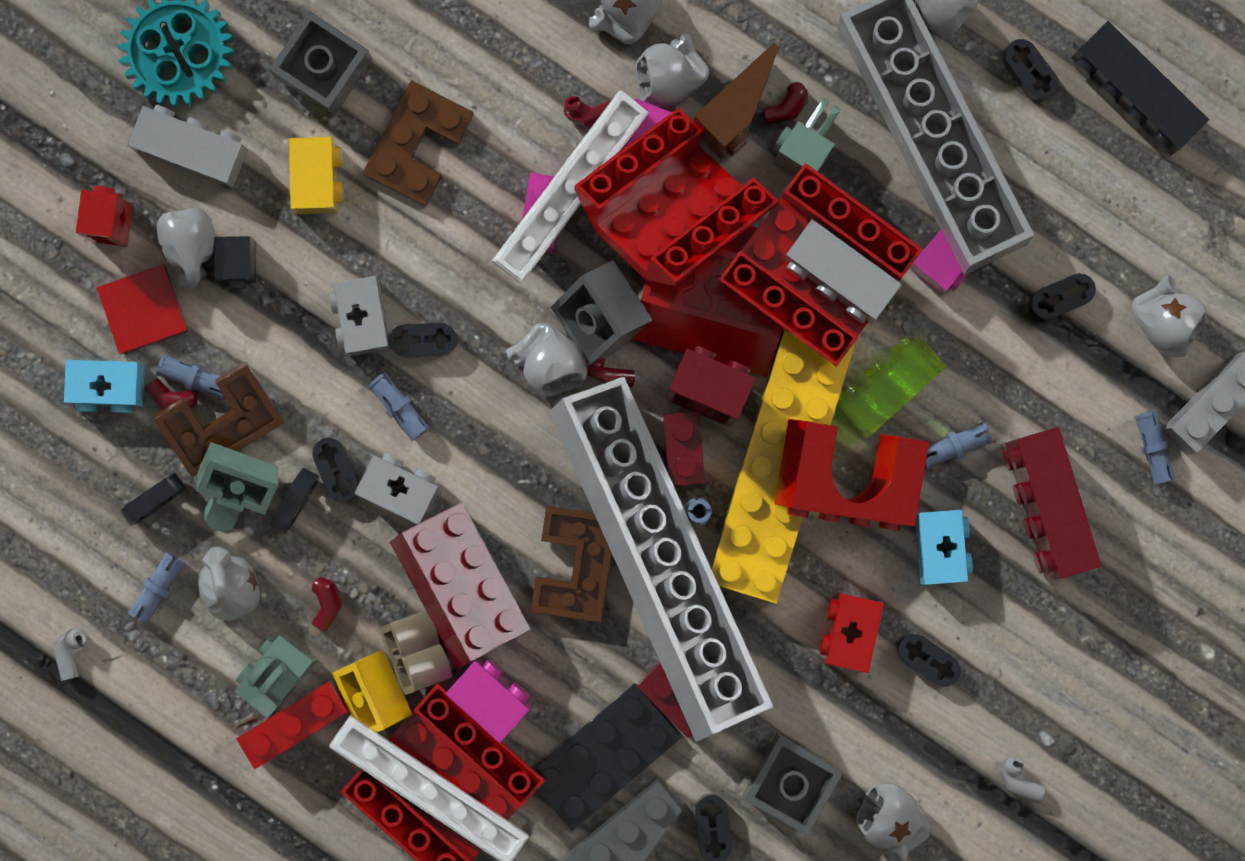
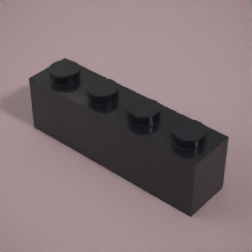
M1109 21L1071 57L1075 62L1076 70L1087 79L1092 78L1101 87L1100 93L1103 97L1113 104L1117 103L1126 112L1125 117L1137 128L1142 127L1151 136V143L1163 153L1167 152L1172 156L1210 120Z

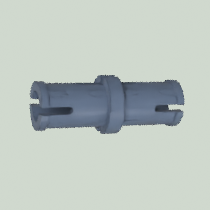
M166 354L161 357L157 366L160 369L156 370L157 376L183 384L186 390L193 391L196 389L220 400L225 399V396L216 384L215 379L220 377L219 375L204 370L203 366L198 363L191 365Z
M386 372L379 375L368 385L369 389L372 390L387 409L386 414L389 418H394L400 424L412 442L430 428L410 404L412 400L409 396H404L398 390Z
M1157 410L1135 415L1134 417L1143 443L1141 451L1142 454H1146L1153 483L1159 484L1176 479L1168 451L1170 443L1168 439L1165 440Z
M982 422L958 434L951 432L946 435L945 439L930 444L927 456L935 455L926 458L925 469H930V467L951 458L961 459L964 457V453L991 444L993 441L990 433L978 438L975 437L989 430L987 425Z
M695 498L690 499L683 507L692 526H696V524L702 526L711 518V507L702 498H698V500H695ZM694 506L699 507L703 511L700 518H696L691 513Z
M169 552L164 554L165 556L152 577L146 578L143 583L145 588L133 607L128 611L129 615L136 618L145 606L143 613L138 621L144 624L150 622V618L163 597L168 598L171 593L169 590L170 586L181 569L186 565L183 560L178 558L169 570V566L176 557Z

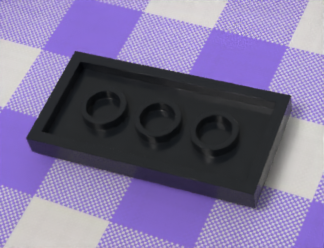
M634 682L534 768L545 779L537 791L569 829L573 831L681 739V736Z

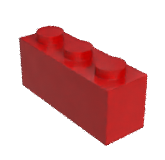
M332 679L242 734L236 740L255 770L346 714L349 710L335 679Z

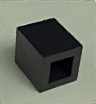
M251 236L214 237L215 280L225 284V289L232 290L247 289V283H256V241Z

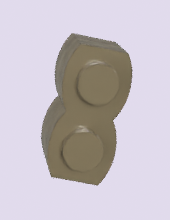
M426 610L391 622L380 628L385 648L393 661L397 680L405 695L452 677V659L449 653L443 650L439 644V634Z

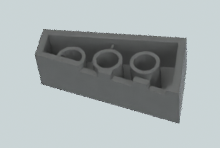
M657 778L557 861H645L682 811L681 806Z

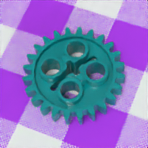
M148 0L150 9L147 11L137 6L136 11L140 16L138 20L130 17L126 19L132 26L131 31L121 30L120 32L128 40V43L118 45L122 52L128 54L119 59L123 66L130 67L124 73L125 77L128 80L137 78L132 87L137 92L145 88L143 96L147 100H151L157 94L156 100L160 106H163L167 99L170 98L171 105L174 108H178L180 99H184L186 104L192 107L193 96L196 95L205 102L206 96L204 91L207 89L217 94L218 91L214 82L216 80L224 83L227 82V79L221 73L222 69L233 70V66L225 58L235 55V51L226 46L234 41V37L231 34L223 33L230 26L226 20L217 22L221 16L217 8L208 13L210 4L207 0H203L198 6L197 0H186V2L184 0H161V3L158 5L153 0ZM181 21H192V27L188 32L183 34L177 33V26ZM162 23H167L172 37L179 44L180 52L193 72L192 77H187L181 62L173 54L174 49L161 28ZM153 36H160L159 46L153 50H146L147 40ZM201 50L209 52L208 59L203 64L193 63L195 53ZM167 67H177L175 78L170 81L162 80V73Z

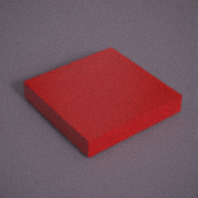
M164 264L96 287L116 347L121 355L189 332L167 267Z

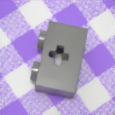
M376 276L333 283L335 293H330L329 298L333 315L339 314L341 327L335 329L339 349L345 348V353L348 356L390 350L389 332L379 279ZM356 309H360L364 314H368V317L362 319V325L360 326L354 320H351V317L356 316Z
M384 453L382 459L373 455L354 494L416 524L424 522L441 488L433 484L436 477L418 468L412 474L401 468L404 461L387 453ZM403 477L405 479L404 485L409 489L406 494L399 493L395 497V489L390 486L392 481L400 482Z

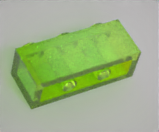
M919 335L911 341L905 336L890 350L894 356L884 364L881 360H878L864 373L868 380L859 388L853 383L839 396L842 403L836 407V410L863 440L869 438L947 367Z

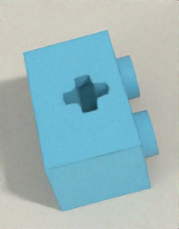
M66 360L64 403L75 405V411L97 412V406H111L110 412L132 413V407H143L145 365L139 362ZM105 382L111 383V390H105L104 393L98 391V385H103Z
M962 510L917 513L915 530L920 584L968 582L967 574H972L973 572L971 553L965 551L964 538H969L970 536L968 517H963ZM943 536L945 542L952 544V550L946 551V557H944L942 551H937L936 548L937 544L943 542Z

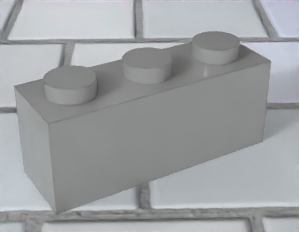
M155 105L154 110L142 106L127 146L134 152L233 189L248 149L240 143L241 137L225 130H221L220 134L213 133L207 130L208 125L191 117H188L187 122L174 118L176 114L174 111L160 105Z
M813 219L783 259L788 263L786 267L788 271L801 280H805L806 277L811 279L818 285L816 290L822 296L832 302L837 298L848 306L846 312L860 323H864L867 320L872 324L902 285Z
M1245 352L1233 355L1162 428V432L1185 455L1198 453L1245 404Z

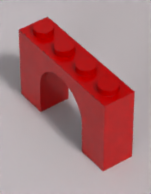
M788 418L774 505L787 507L788 515L809 518V512L812 511L819 512L818 519L832 522H840V516L849 517V524L870 527L871 520L880 521L879 528L900 531L901 525L915 527L929 446L928 441L880 434L874 472L869 484L857 496L845 499L836 489L832 478V460L838 426Z

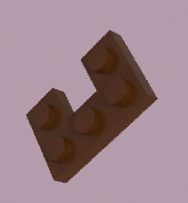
M411 80L362 174L426 207L442 175L412 159L426 131L429 130L459 145L474 116V112Z
M247 361L215 379L217 386L232 407V410L203 426L185 398L153 415V420L191 477L197 475L210 442L238 451L284 424V419Z
M546 506L541 541L576 546L571 582L536 576L530 612L601 623L612 553L595 514Z

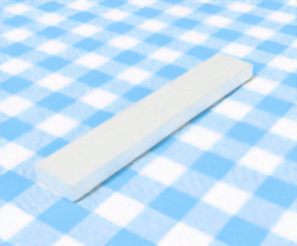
M622 90L618 91L491 262L518 283H522L581 205L574 186L619 153L649 112Z
M351 715L329 745L331 749L499 861H513L529 838L526 832Z

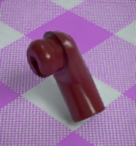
M793 82L787 87L788 92L782 104L763 107L766 125L794 120L800 115L809 97L808 90L802 83Z
M571 96L564 101V115L571 122L585 128H591L611 101L607 100L595 107H591L581 102L579 97Z
M605 358L590 366L587 364V375L604 384L625 377L629 387L634 385L635 371L633 369L604 367Z
M159 378L154 379L144 388L161 410L182 398L186 399L191 408L198 404V398L193 391L185 390L183 393L169 392Z
M319 577L312 584V592L316 594L321 608L311 624L327 632L342 607V600L337 585L330 579Z

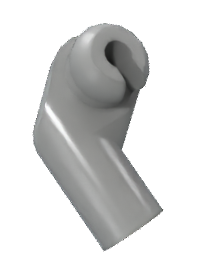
M80 629L68 630L55 646L54 654L61 681L79 676L75 658L87 643V635Z
M1013 756L1004 760L1001 765V776L1007 790L1011 794L1040 803L1044 796L1045 786L1027 780L1023 770L1024 763L1020 758Z

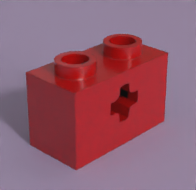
M93 186V191L81 190L75 233L92 243L128 247L133 205L123 199L122 194L115 193L114 188Z
M838 593L837 600L831 598L827 612V620H832L829 634H823L819 649V655H824L823 662L833 666L869 673L884 603ZM850 621H852L853 628L858 630L857 637L852 636L850 641L846 642L847 637L841 634L842 627H849Z

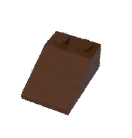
M775 43L767 48L694 117V122L704 130L701 140L720 160L727 154L734 157L747 144L749 128L779 49Z

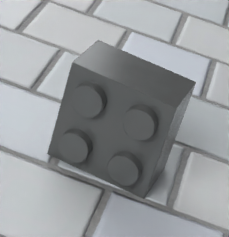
M308 11L269 70L275 79L334 117L373 58L367 48L311 11Z
M614 260L582 275L551 306V309L571 340L583 351L588 366L619 351L652 321L645 306L640 302Z
M776 733L742 796L745 801L808 836L840 780L843 771Z

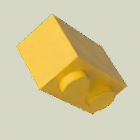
M332 137L289 138L291 210L295 214L338 213V203H343L344 201L343 183L337 182V168H342L343 165L342 148L336 147Z
M384 649L332 672L351 716L375 732L384 730L413 715Z

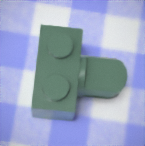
M823 98L806 124L798 121L793 130L786 127L773 149V152L777 154L773 164L793 177L796 176L805 163L818 172L835 146L833 142L824 136L841 109L834 106L819 131H815L812 128L829 103V101Z
M210 442L197 473L196 491L210 496L205 506V522L210 528L220 532L230 531L236 525L244 508L265 515L278 487L277 465Z
M280 634L277 638L271 635L259 649L258 653L262 657L253 667L251 664H248L236 678L240 685L234 692L267 719L275 715L317 661L315 657L286 634Z

